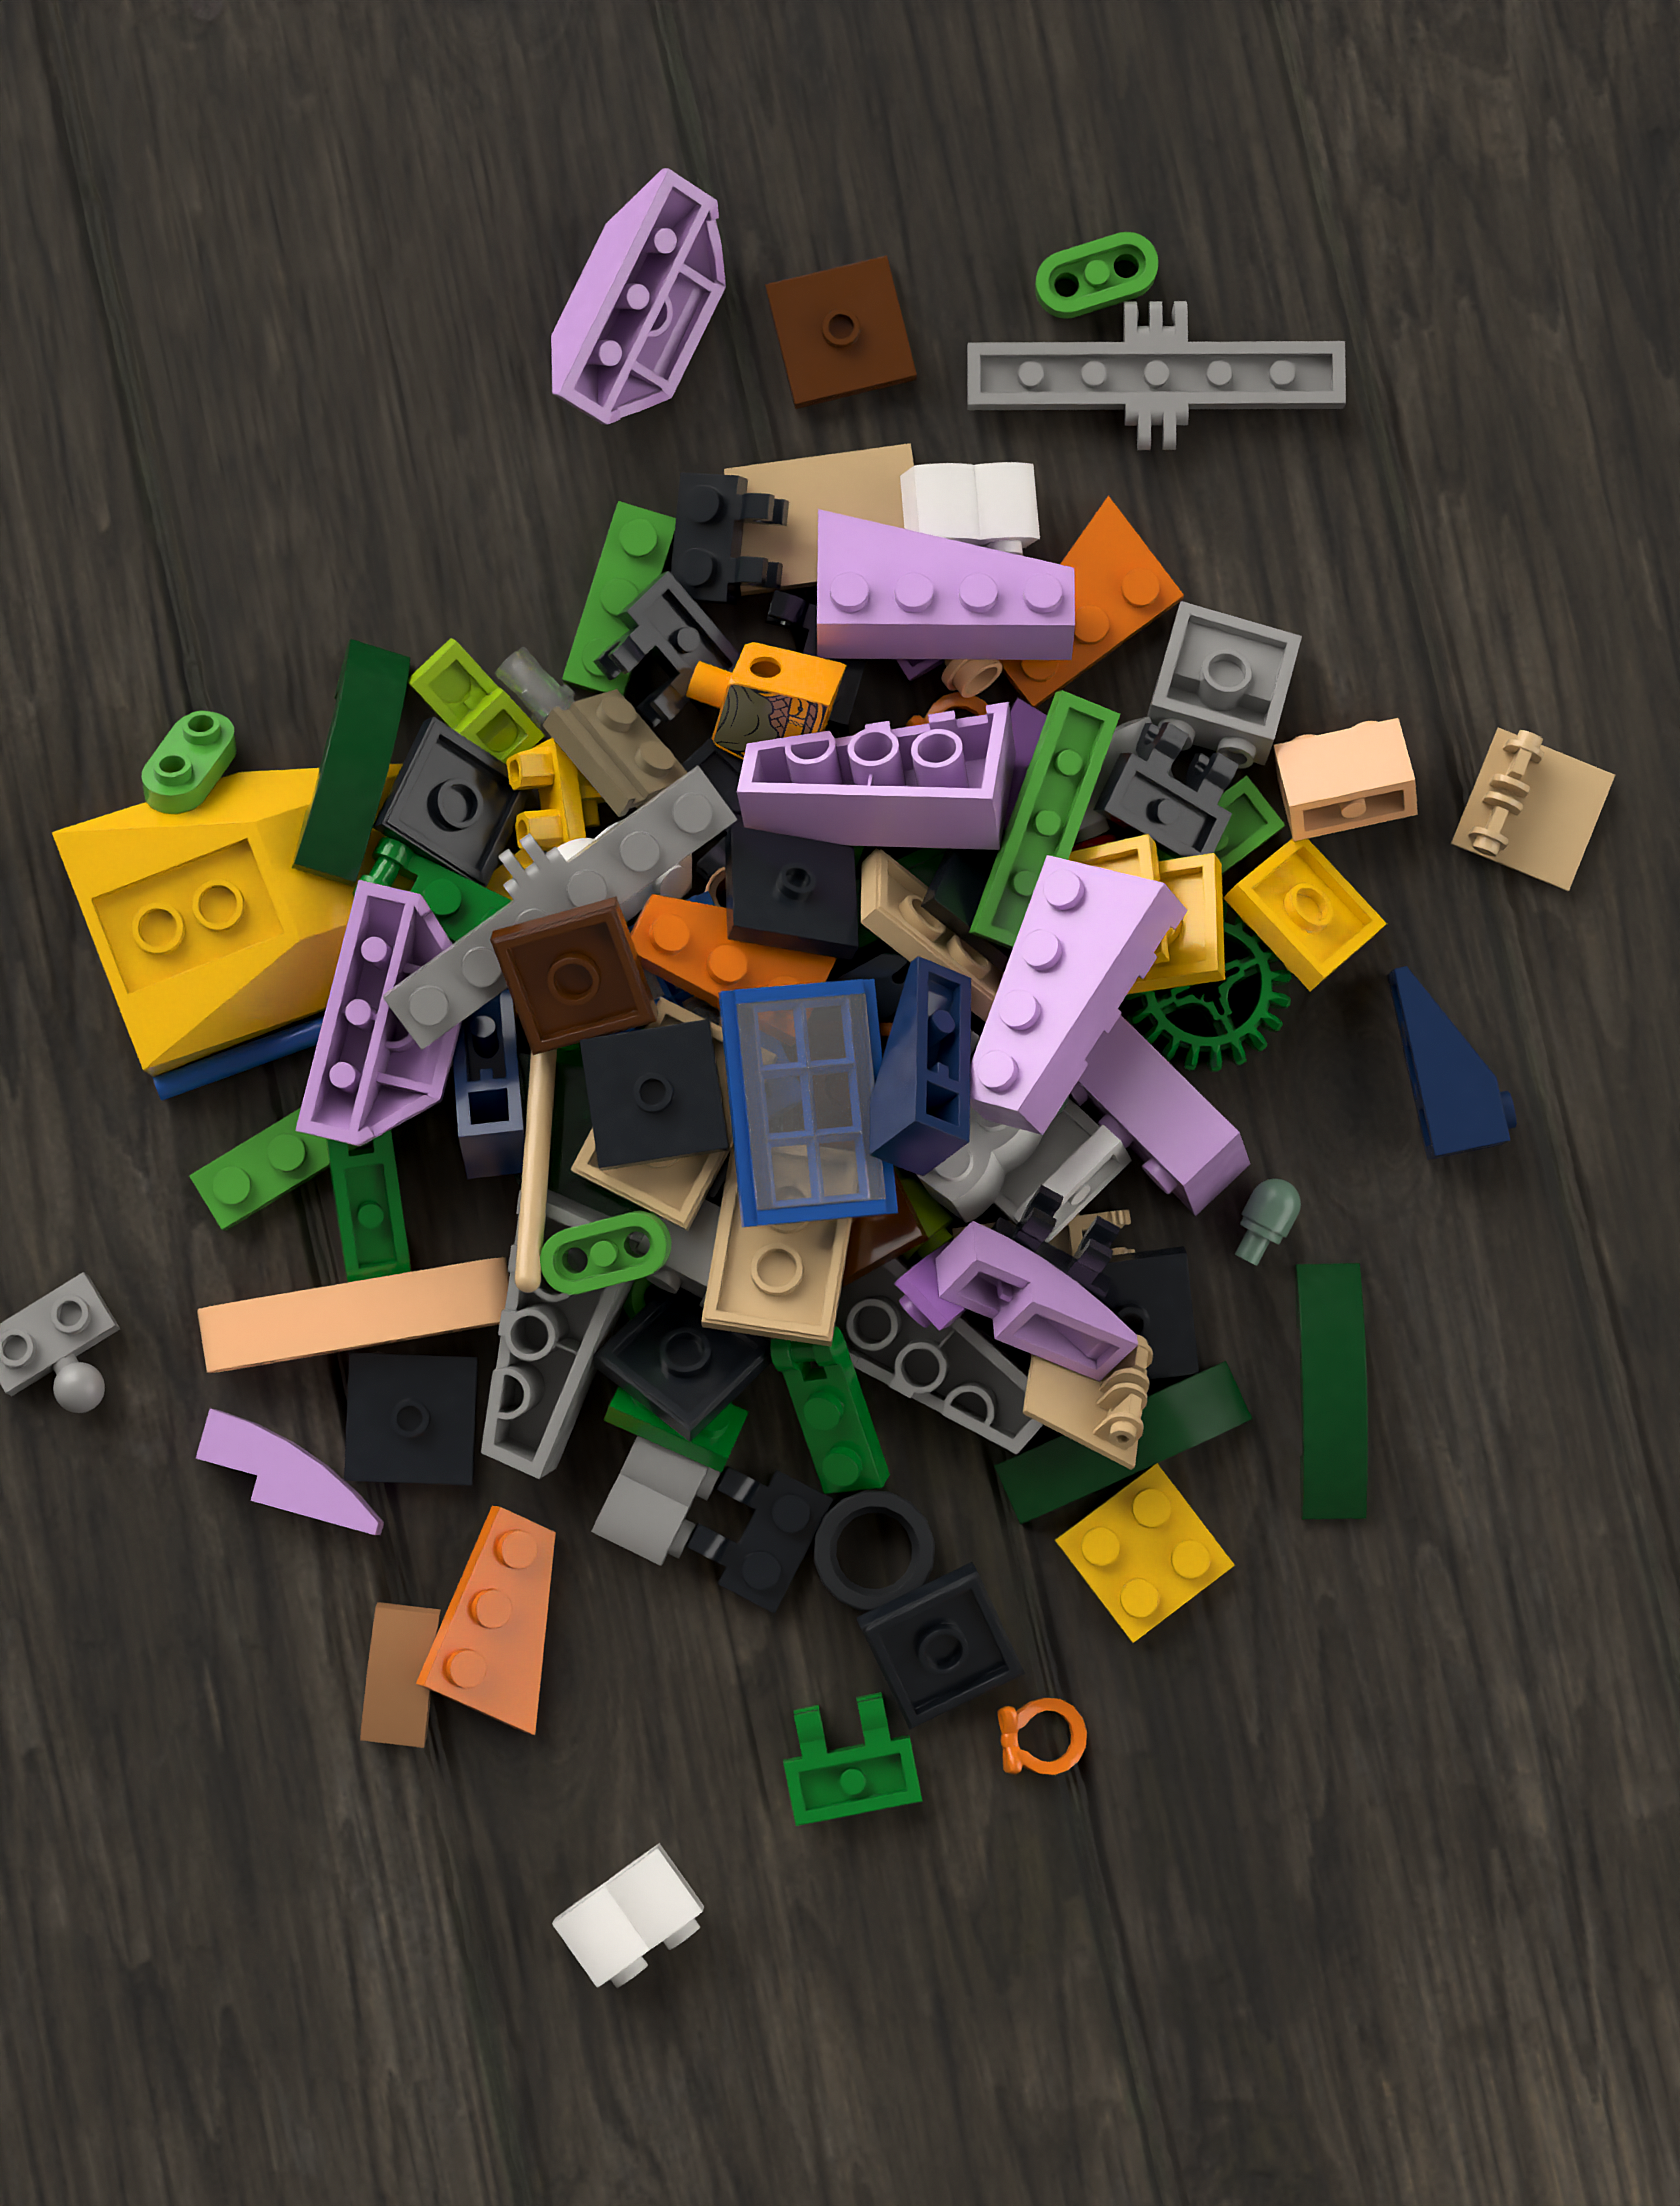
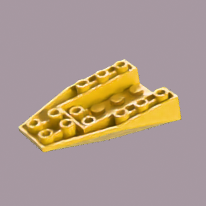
M403 763L389 765L375 821ZM319 768L238 772L220 778L203 803L188 812L179 814L162 813L153 809L145 802L52 832L142 1069L151 1076L155 1077L326 1010L354 900L352 892L359 878L362 875H369L375 863L372 853L380 838L386 836L372 828L354 886L292 868L305 812L312 800ZM398 874L392 888L410 892L415 882Z

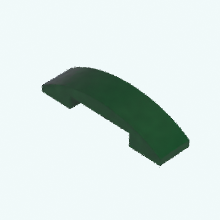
M353 639L349 640L334 696L336 704L312 800L305 812L292 864L293 869L349 886H354L356 883L393 753L407 687L410 657Z
M1360 1263L1296 1264V1328H1299L1302 1455L1300 1456L1301 1520L1366 1518L1368 1405L1365 1325Z
M1224 1361L1147 1397V1404L1142 1410L1141 1416L1144 1425L1143 1434L1138 1439L1136 1462L1132 1470L1065 1435L995 1465L994 1468L1019 1523L1023 1524L1252 1420V1416L1227 1362Z

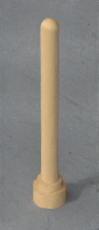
M557 1049L533 1055L531 1051L515 1268V1284L520 1291L525 1293L537 1290L541 1283L540 1255L544 1245Z

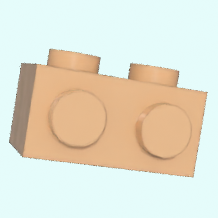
M1399 718L1381 722L1365 721L1349 729L1321 735H1301L1289 742L1274 745L1277 780L1293 842L1418 815L1415 777Z

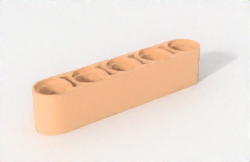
M506 1257L484 1259L200 1308L197 1310L207 1373L237 1370L500 1325L501 1312L505 1309L509 1284Z

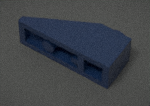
M917 956L910 962L872 1093L869 1155L915 1174L925 1176L970 1142L971 978L920 956Z
M1407 966L1393 969L1387 975L1427 1161L1500 1146L1510 1141L1508 1129L1516 1128L1517 1125L1515 1108L1510 1092L1508 1090L1500 1092L1497 1077Z
M506 988L462 1020L453 1055L458 1138L467 1179L516 1174L523 1171L527 1114L515 1005L509 989Z

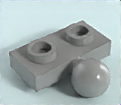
M82 1272L0 1323V1384L6 1394L13 1396L50 1372L55 1371L57 1376L53 1385L54 1396L65 1410L73 1413H85L94 1409L101 1402L105 1392V1383L101 1373L94 1366L79 1362L76 1356L120 1330V1327L89 1275Z

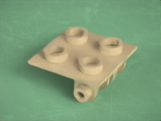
M1498 727L1451 844L1569 891L1615 774L1541 745L1543 738L1534 733L1519 730L1518 735Z
M1137 1335L1138 1345L1100 1382L1031 1354L1022 1414L1132 1470L1136 1462L1138 1439L1143 1434L1144 1425L1141 1416L1142 1410L1147 1404V1392L1149 1389L1146 1368L1152 1363L1153 1351L1148 1345L1147 1340L1143 1336Z

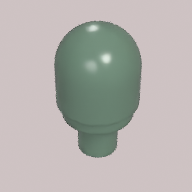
M1272 1178L1256 1186L1241 1213L1243 1218L1239 1225L1247 1228V1231L1235 1255L1258 1266L1269 1242L1272 1241L1279 1245L1282 1238L1287 1237L1301 1207L1299 1193L1291 1183L1283 1179Z

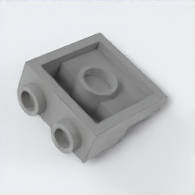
M1181 601L1147 716L1150 717L1152 724L1159 728L1163 722H1170L1189 734L1181 751L1191 748L1193 744L1217 751L1216 753H1220L1239 765L1238 768L1250 767L1253 762L1265 765L1275 739L1302 636Z

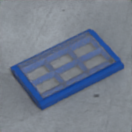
M858 979L720 991L718 994L742 1228L898 1213L893 1164L869 1155L871 1097L883 1059L875 980Z

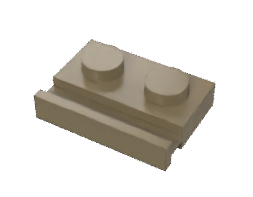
M618 689L575 701L567 710H562L560 707L552 708L543 724L545 730L618 817L626 815L629 808L636 807L639 809L688 773L674 757L670 749L662 743Z

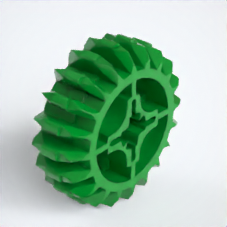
M1223 902L1224 941L1239 950L1245 958L1225 963V976L1233 975L1227 977L1213 993L1215 1004L1213 1001L1205 1002L1204 994L1200 999H1197L1193 994L1177 999L1185 995L1193 985L1175 987L1167 994L1158 998L1155 997L1154 990L1127 994L1122 1001L1124 1003L1140 1001L1142 1008L1129 1014L1126 1021L1132 1026H1137L1147 1020L1152 1028L1145 1032L1143 1037L1151 1045L1159 1036L1166 1040L1168 1044L1162 1050L1161 1055L1168 1062L1174 1057L1177 1048L1186 1051L1183 1061L1184 1070L1193 1071L1196 1068L1199 1053L1207 1054V1066L1210 1072H1218L1222 1068L1221 1051L1227 1050L1231 1061L1236 1066L1244 1064L1246 1062V1054L1241 1042L1245 1041L1253 1050L1262 1052L1267 1047V1042L1257 1030L1258 1026L1267 1031L1277 1033L1283 1025L1278 1017L1268 1012V1008L1286 1009L1290 1006L1291 1002L1289 996L1283 993L1272 992V986H1280L1290 982L1292 979L1291 972L1288 970H1270L1269 964L1275 963L1280 959L1271 949L1266 952L1262 951L1259 945L1263 940L1256 933L1251 937L1243 931L1246 924L1239 915L1236 917L1233 925L1224 922L1227 913V903ZM1254 975L1256 981L1255 1004L1248 1020L1236 1029L1230 1017L1232 1011L1227 999L1230 988L1241 983L1242 980ZM1185 1009L1196 1010L1204 1016L1210 1027H1214L1217 1036L1201 1037L1184 1032L1173 1025L1165 1015L1172 1012L1174 1014Z

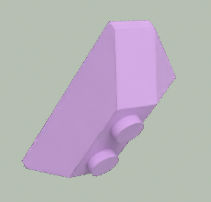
M663 168L606 223L551 335L553 395L604 425L611 424L622 417L672 398L726 288L722 244L716 219L719 218L716 199L669 168Z
M358 880L295 1131L362 1146L443 1100L462 1021L421 1050L383 999V995L453 944L421 894Z

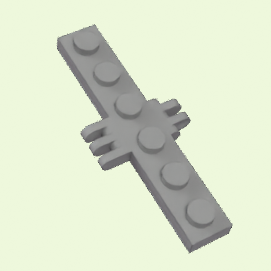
M1124 301L1123 342L968 343L967 410H1124L1125 426H1137V450L1151 449V425H1162V450H1176V425H1188L1189 409H1343L1346 404L1345 341L1188 342L1187 301H1174L1172 308L1173 326H1163L1162 301H1149L1148 326H1137L1139 319L1137 301Z
M696 766L567 861L556 846L545 854L529 833L519 840L534 861L527 868L524 869L509 848L498 856L513 877L503 884L513 900L383 995V999L421 1050H423L508 988L490 941L494 930L616 896L621 905L738 819L701 768Z

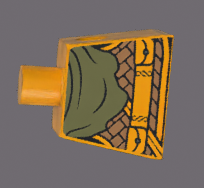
M752 642L745 644L733 673L699 661L692 675L686 697L720 709L712 740L717 747L744 760L747 743L825 731L846 665L837 661Z

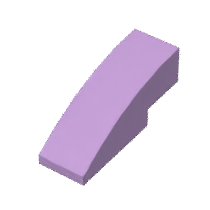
M972 1221L935 1258L939 1298L991 1318L993 1320L994 1338L996 1340L1099 1382L1138 1345L1137 1335L1107 1306L1078 1282L1036 1253L975 1221Z
M209 1410L196 1459L257 1475L250 1501L372 1535H381L384 1525L382 1519L363 1497L327 1464L293 1441L257 1423L220 1410Z

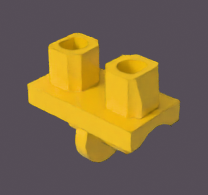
M553 738L532 749L516 753L507 758L508 778L512 789L538 788L541 810L525 811L516 816L515 829L517 844L520 849L524 848L519 840L529 833L541 849L548 852L555 846L559 847L571 840L586 838L585 828L600 826L597 804L606 801Z

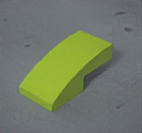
M452 638L408 678L407 683L448 727L505 764L507 758L516 753L532 749L545 736L503 689L499 688L462 646Z

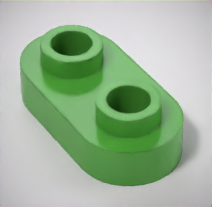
M1134 232L1116 233L1054 253L1046 258L1038 269L1035 282L1037 300L1046 312L1055 317L1074 318L1140 297L1151 288L1155 281L1158 270V255L1148 239ZM1121 260L1131 261L1136 266L1137 273L1130 278L1120 277L1115 272L1114 265ZM1061 279H1070L1077 285L1078 291L1073 296L1063 297L1056 292L1054 285Z
M196 711L184 716L175 723L142 770L141 777L144 796L150 807L162 813L179 814L193 810L203 803L236 755L237 747L232 722L219 713Z
M633 1211L570 1227L555 1233L544 1244L540 1255L541 1271L550 1286L565 1294H581L640 1279L655 1273L666 1263L671 1252V1236L667 1226L660 1218L645 1211ZM634 1232H641L649 1239L650 1247L646 1255H638L630 1248L629 1240ZM572 1248H579L587 1255L588 1263L583 1271L573 1269L568 1263V1253Z

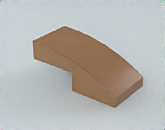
M377 1602L366 1677L361 1741L424 1748L428 1732L431 1691L417 1685L416 1682L439 1630L440 1609Z

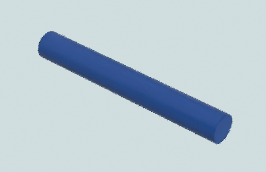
M324 1015L153 1077L158 1095L163 1101L315 1046L318 1042Z

